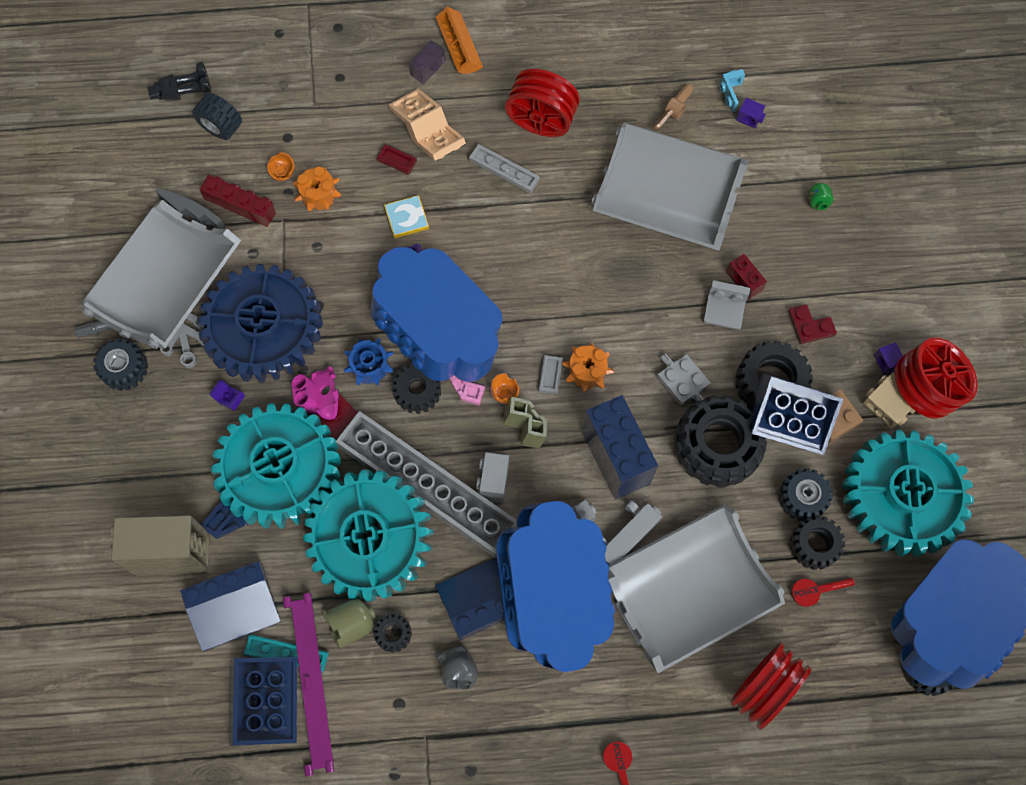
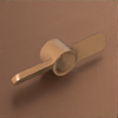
M686 84L678 95L670 100L664 114L654 124V130L660 128L669 116L675 120L680 118L686 108L684 102L692 93V85Z

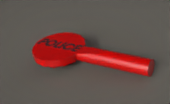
M848 578L818 586L810 579H801L793 585L791 592L794 601L798 605L811 607L818 602L821 593L854 586L855 582L853 578Z
M612 742L604 750L603 761L610 770L618 772L621 785H629L626 769L631 765L633 759L632 752L625 743Z

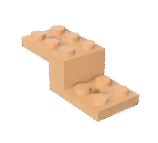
M419 88L389 104L390 110L405 122L412 141L435 161L466 144L464 137L447 124L442 107Z

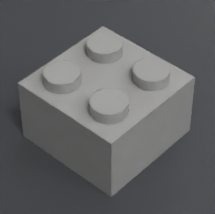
M485 452V459L481 458L479 470L482 478L478 477L477 493L490 502L504 504L509 470V455Z

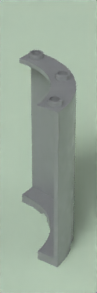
M624 122L622 127L617 129L615 137L618 140L610 164L605 166L603 183L598 194L594 193L591 204H594L593 211L720 250L737 196L735 189L740 188L749 160Z
M163 200L158 201L80 303L79 307L83 309V314L90 318L98 319L118 331L127 340L132 338L154 349L166 348L241 240L227 228H213L210 231L207 230L205 225L194 220L190 223L182 218L183 214Z
M726 504L609 565L608 581L611 584L612 592L617 601L615 605L638 646L642 645L646 651L644 655L657 674L785 604L783 598L785 593L779 583L776 584L758 560L757 552L751 549L740 527L737 511L731 509Z

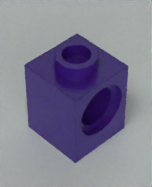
M745 98L736 121L756 129L758 123L762 124L766 113H763L765 105Z
M896 342L879 348L874 354L883 375L895 373L896 363L903 356Z

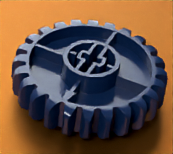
M258 264L254 272H251L248 266L242 267V275L238 276L236 272L232 271L228 273L229 282L218 280L216 284L219 291L212 290L207 293L211 303H203L200 309L204 316L198 319V325L202 329L199 333V338L205 345L204 350L208 357L213 358V362L219 369L225 368L227 374L231 377L239 374L242 380L246 382L250 381L252 376L255 375L259 383H264L268 374L271 375L274 381L280 379V371L282 370L288 375L293 374L294 369L292 365L294 363L299 366H303L306 363L303 354H314L315 349L312 342L320 341L321 335L318 329L323 326V320L320 316L321 306L316 300L314 290L311 287H307L302 277L295 278L293 271L289 269L281 274L277 265H272L269 271H266L263 264Z

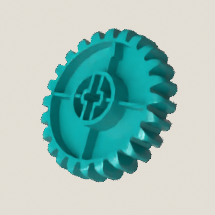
M274 403L268 404L267 412L262 413L259 407H255L252 410L253 417L249 418L246 414L242 413L239 415L241 423L239 426L235 424L227 426L231 435L229 437H219L218 442L223 449H217L212 454V457L217 462V464L211 466V473L216 478L213 486L217 492L221 493V502L225 506H230L231 513L235 517L243 516L245 522L249 525H253L258 520L262 528L268 529L271 526L272 520H274L278 528L283 529L286 526V519H291L294 525H298L301 522L300 514L304 513L309 518L315 516L310 510V506L312 503H323L319 498L321 490L333 492L330 480H339L340 478L339 470L336 468L341 464L340 455L336 452L338 445L336 440L331 438L330 428L327 425H321L317 415L313 414L308 417L305 408L300 407L293 413L291 405L284 404L281 411H277ZM277 463L280 464L278 467H273Z
M895 430L891 435L886 432L881 433L875 440L870 439L866 441L862 449L857 450L853 454V462L845 468V473L848 477L842 482V488L849 491V493L842 499L844 504L853 505V509L847 515L849 519L858 518L860 520L855 528L858 532L865 530L870 532L867 537L868 542L872 544L878 539L881 540V550L885 552L895 546V552L898 556H904L908 552H911L914 557H920L926 551L930 554L936 553L942 546L945 547L953 543L955 536L964 532L966 528L964 522L971 519L972 512L967 507L974 503V497L966 492L973 487V483L962 478L968 472L966 466H956L955 463L959 460V456L957 453L947 455L945 453L948 447L946 443L942 442L938 446L933 445L934 437L928 434L920 440V435L915 430H912L906 436L902 430Z
M363 469L360 471L359 477L354 473L348 472L344 477L345 483L336 479L330 482L333 492L325 490L319 492L322 504H311L310 510L316 516L315 518L305 519L304 524L312 528V533L303 535V541L312 543L313 547L308 549L305 554L306 557L317 559L311 567L312 571H324L325 573L321 579L322 584L330 585L335 583L334 592L336 594H344L348 591V597L351 600L360 599L362 595L366 601H374L378 595L383 599L390 598L393 589L399 592L406 589L405 579L410 581L418 579L419 576L414 569L415 566L426 567L427 561L421 556V553L429 552L433 549L431 544L424 542L425 537L434 534L433 529L424 527V523L431 519V513L419 511L425 504V500L420 497L412 498L415 488L412 485L402 487V478L399 476L388 478V474L381 470L373 475L370 470ZM372 531V537L365 539V533Z

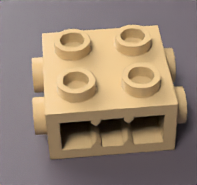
M893 372L889 377L884 375L877 384L880 386L876 390L872 387L866 393L867 399L863 403L891 429L896 425L901 427L908 420L906 415L909 412L911 414L915 412L902 397L896 384L895 373Z

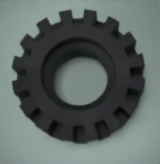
M391 613L388 616H382V619L376 622L377 625L374 627V637L377 644L384 651H390L391 653L399 652L403 648L405 649L412 637L408 621L403 616H399V614L392 615ZM392 625L398 626L401 630L400 637L395 641H390L385 637L386 629Z

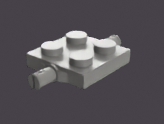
M667 354L661 356L660 359L667 367L657 375V378L681 406L693 399L696 402L704 400L700 393L711 382L690 357L685 355L673 362Z

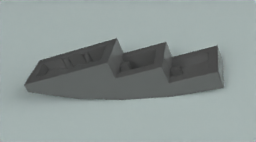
M159 188L155 190L160 200H163L183 214V219L186 220L191 216L200 224L205 225L208 222L216 229H225L222 219L195 201L174 192Z

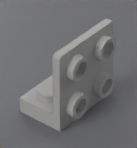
M713 280L709 289L703 322L740 330L745 302L749 296L750 288Z

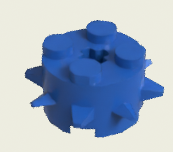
M379 338L374 342L358 339V343L353 346L352 351L344 352L349 360V366L344 369V372H352L356 378L357 385L361 383H375L379 385V381L387 373L393 372V369L388 364V358L394 353L393 351H385Z

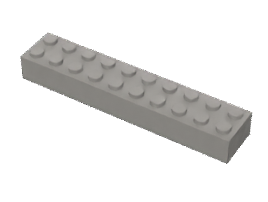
M360 411L336 440L340 450L374 474L379 470L385 471L388 474V478L392 476L401 477L402 487L412 485L415 488L412 498H423L425 500L424 509L495 559H497L496 542L500 534L506 529L517 527V520Z

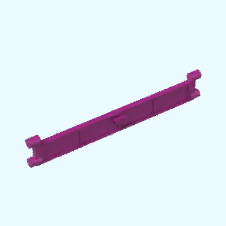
M311 593L303 594V600L292 602L291 597H284V609L292 607L312 765L304 766L305 777L313 776V770L326 768V773L334 772Z

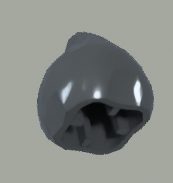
M458 645L447 651L436 652V659L443 666L441 668L442 682L447 688L468 690L475 685L478 678V669L465 647Z

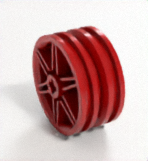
M526 69L517 75L505 103V111L514 123L531 133L545 137H559L569 131L580 103V95L569 81L553 72L542 69Z
M934 337L925 340L903 355L895 366V380L902 397L912 409L927 418H943L972 401L977 393L978 381L972 363L960 348L942 338Z
M782 642L775 646L759 663L730 701L732 706L736 704L739 706L738 711L741 714L750 711L748 720L751 723L756 721V727L759 730L766 727L781 712L806 681L812 670L809 665L803 667V660L800 658L791 661L793 652L790 649L787 651L783 650L785 645Z

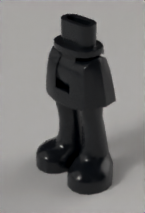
M203 61L196 64V71L191 74L181 76L171 74L159 79L158 83L154 82L153 86L148 87L151 100L159 98V100L177 101L181 100V95L212 92ZM197 82V83L190 84V85H186V86H180V85L187 84V83Z

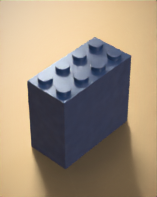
M623 395L586 410L582 434L614 499L617 500L650 485L659 465Z

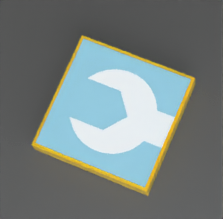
M419 195L384 205L394 239L429 229Z

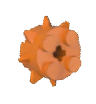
M318 166L305 170L304 173L298 176L297 181L293 182V185L298 188L300 193L294 200H302L310 212L314 208L317 210L329 209V206L333 204L334 198L341 197V194L335 189V184L340 179L332 178L326 168Z
M590 343L589 346L572 347L573 353L570 361L562 362V365L569 368V376L566 382H575V385L582 388V392H586L587 389H592L594 386L603 389L605 387L603 383L605 375L614 373V370L608 368L607 358L610 355L609 352L605 353L603 350L594 347L593 343Z

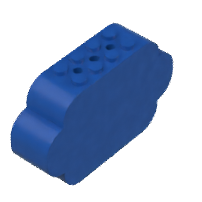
M397 247L384 254L378 263L377 279L373 287L370 313L376 326L387 334L388 339L400 348L401 353L405 357L408 356L417 370H421L425 376L432 380L444 381L455 376L462 381L474 382L485 376L492 368L498 349L497 336L502 323L500 309L441 250L430 248L417 253L410 248Z
M560 501L531 504L523 508L519 513L516 523L517 527L503 531L496 542L507 638L514 648L532 653L536 661L546 668L562 672L580 670L592 659L594 645L604 643L611 636L614 628L613 615L615 609L611 603L610 596L612 587L608 581L609 565L605 559L606 544L603 541L600 528L591 520L577 519L574 510L568 504Z
M971 540L955 542L892 618L891 631L894 638L903 646L900 653V661L905 671L919 683L926 686H938L946 680L951 685L962 689L971 688L984 677L988 679L994 671L996 672L1004 663L1002 661L1004 657H1007L1013 651V645L1018 643L1025 634L1026 560L1020 553L1004 543L993 542L983 548Z

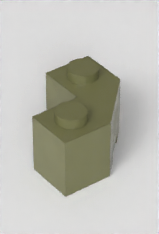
M511 397L504 408L503 425L521 428V445L539 449L547 437V420L543 415L540 416L534 410L535 406L529 400Z

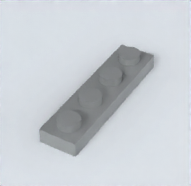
M480 144L477 145L469 157L470 162L530 194L540 181V176Z

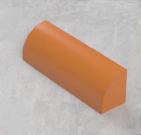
M447 6L436 16V20L456 69L462 74L478 71L483 68V65L462 15L459 11Z

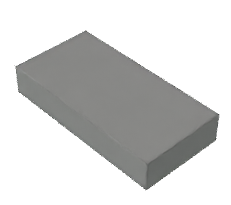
M544 355L539 386L540 393L558 395L563 362L562 357Z

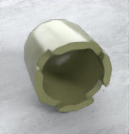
M350 600L323 611L325 621H328L332 628L329 630L339 650L367 636L373 629L372 618L375 617L374 611L371 606L367 607L361 600Z

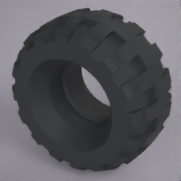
M714 395L706 397L701 401L698 400L685 411L675 431L674 449H676L680 465H683L689 476L695 477L700 480V483L707 486L710 484L716 487H726L741 483L749 478L763 460L767 441L765 437L751 433L754 410L752 411L748 408L747 403L742 400L740 402L733 400L731 396L717 397ZM712 425H722L729 428L738 439V449L728 455L715 453L704 441L703 433L705 429Z

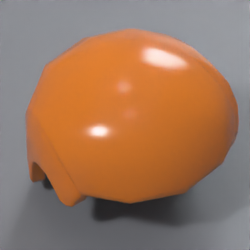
M283 152L271 156L267 164L268 174L272 179L280 182L290 179L295 171L294 161L291 156Z
M506 373L498 374L492 379L490 392L494 400L507 404L511 397L518 398L520 388L516 383V379L509 378Z

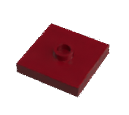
M339 392L338 410L334 419H325L318 413L315 414L319 417L321 425H327L330 428L331 438L335 440L339 438L358 414Z

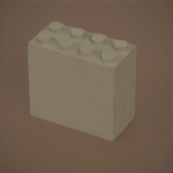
M192 516L114 519V525L111 526L113 545L109 549L110 558L135 576L208 573L210 534Z

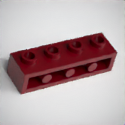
M208 175L199 189L204 200L265 227L269 226L276 214L273 202L266 197L261 198L250 190L245 191L234 183L229 184L218 176Z

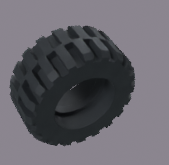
M770 341L763 342L762 346L760 344L755 345L752 350L745 354L736 372L735 377L737 380L735 386L737 389L739 388L737 392L739 398L743 397L745 399L743 402L750 405L752 411L754 410L757 390L760 384L757 370L764 366L777 367L785 372L789 381L812 387L813 375L810 374L812 371L811 365L806 364L808 359L805 355L801 356L799 354L801 351L798 348L794 350L791 348V344L785 343V345H782L781 341H774L773 344Z

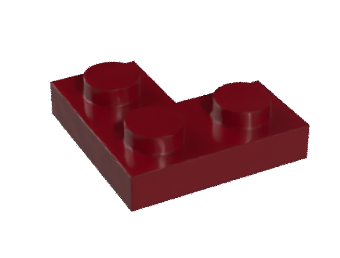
M807 304L789 308L788 313L800 345L836 336L837 331L831 316L813 321Z

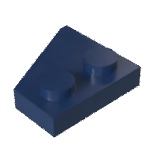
M222 502L216 506L201 524L215 539H219L248 525L243 516L235 517L230 511V506H225Z

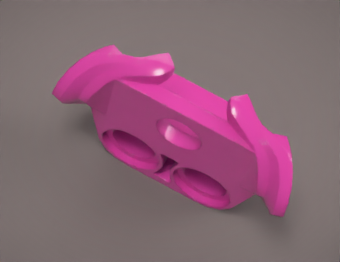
M329 366L326 369L319 370L313 373L310 379L303 374L297 375L292 381L294 404L299 408H305L307 414L318 413L322 418L334 419L337 415L339 394L338 390H335L334 378H336L333 368ZM329 386L330 391L328 394L322 395V390Z

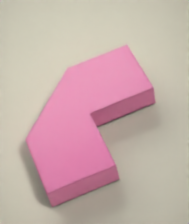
M455 376L450 378L461 401L480 406L485 386L462 381Z

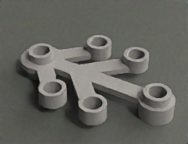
M190 313L186 320L193 322L197 329H201L197 325L198 319L201 316L197 317ZM183 322L166 346V348H170L169 351L164 352L165 348H160L163 355L170 356L173 353L172 347L180 338L183 354L180 356V362L185 368H192L196 365L197 358L191 352L187 335L198 340L202 346L205 345L199 338L200 332L186 326ZM192 359L191 363H186L187 360Z

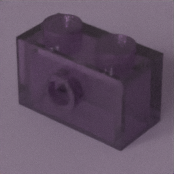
M430 40L409 62L410 75L424 84L446 61L445 49Z

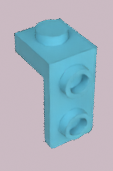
M743 69L732 70L723 74L719 83L720 91L724 92L726 105L730 107L732 112H735L738 106V100L732 87L742 85L745 77Z

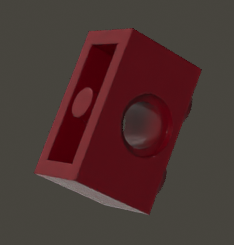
M745 254L730 262L726 270L727 275L736 285L750 288L748 300L763 291L767 280Z

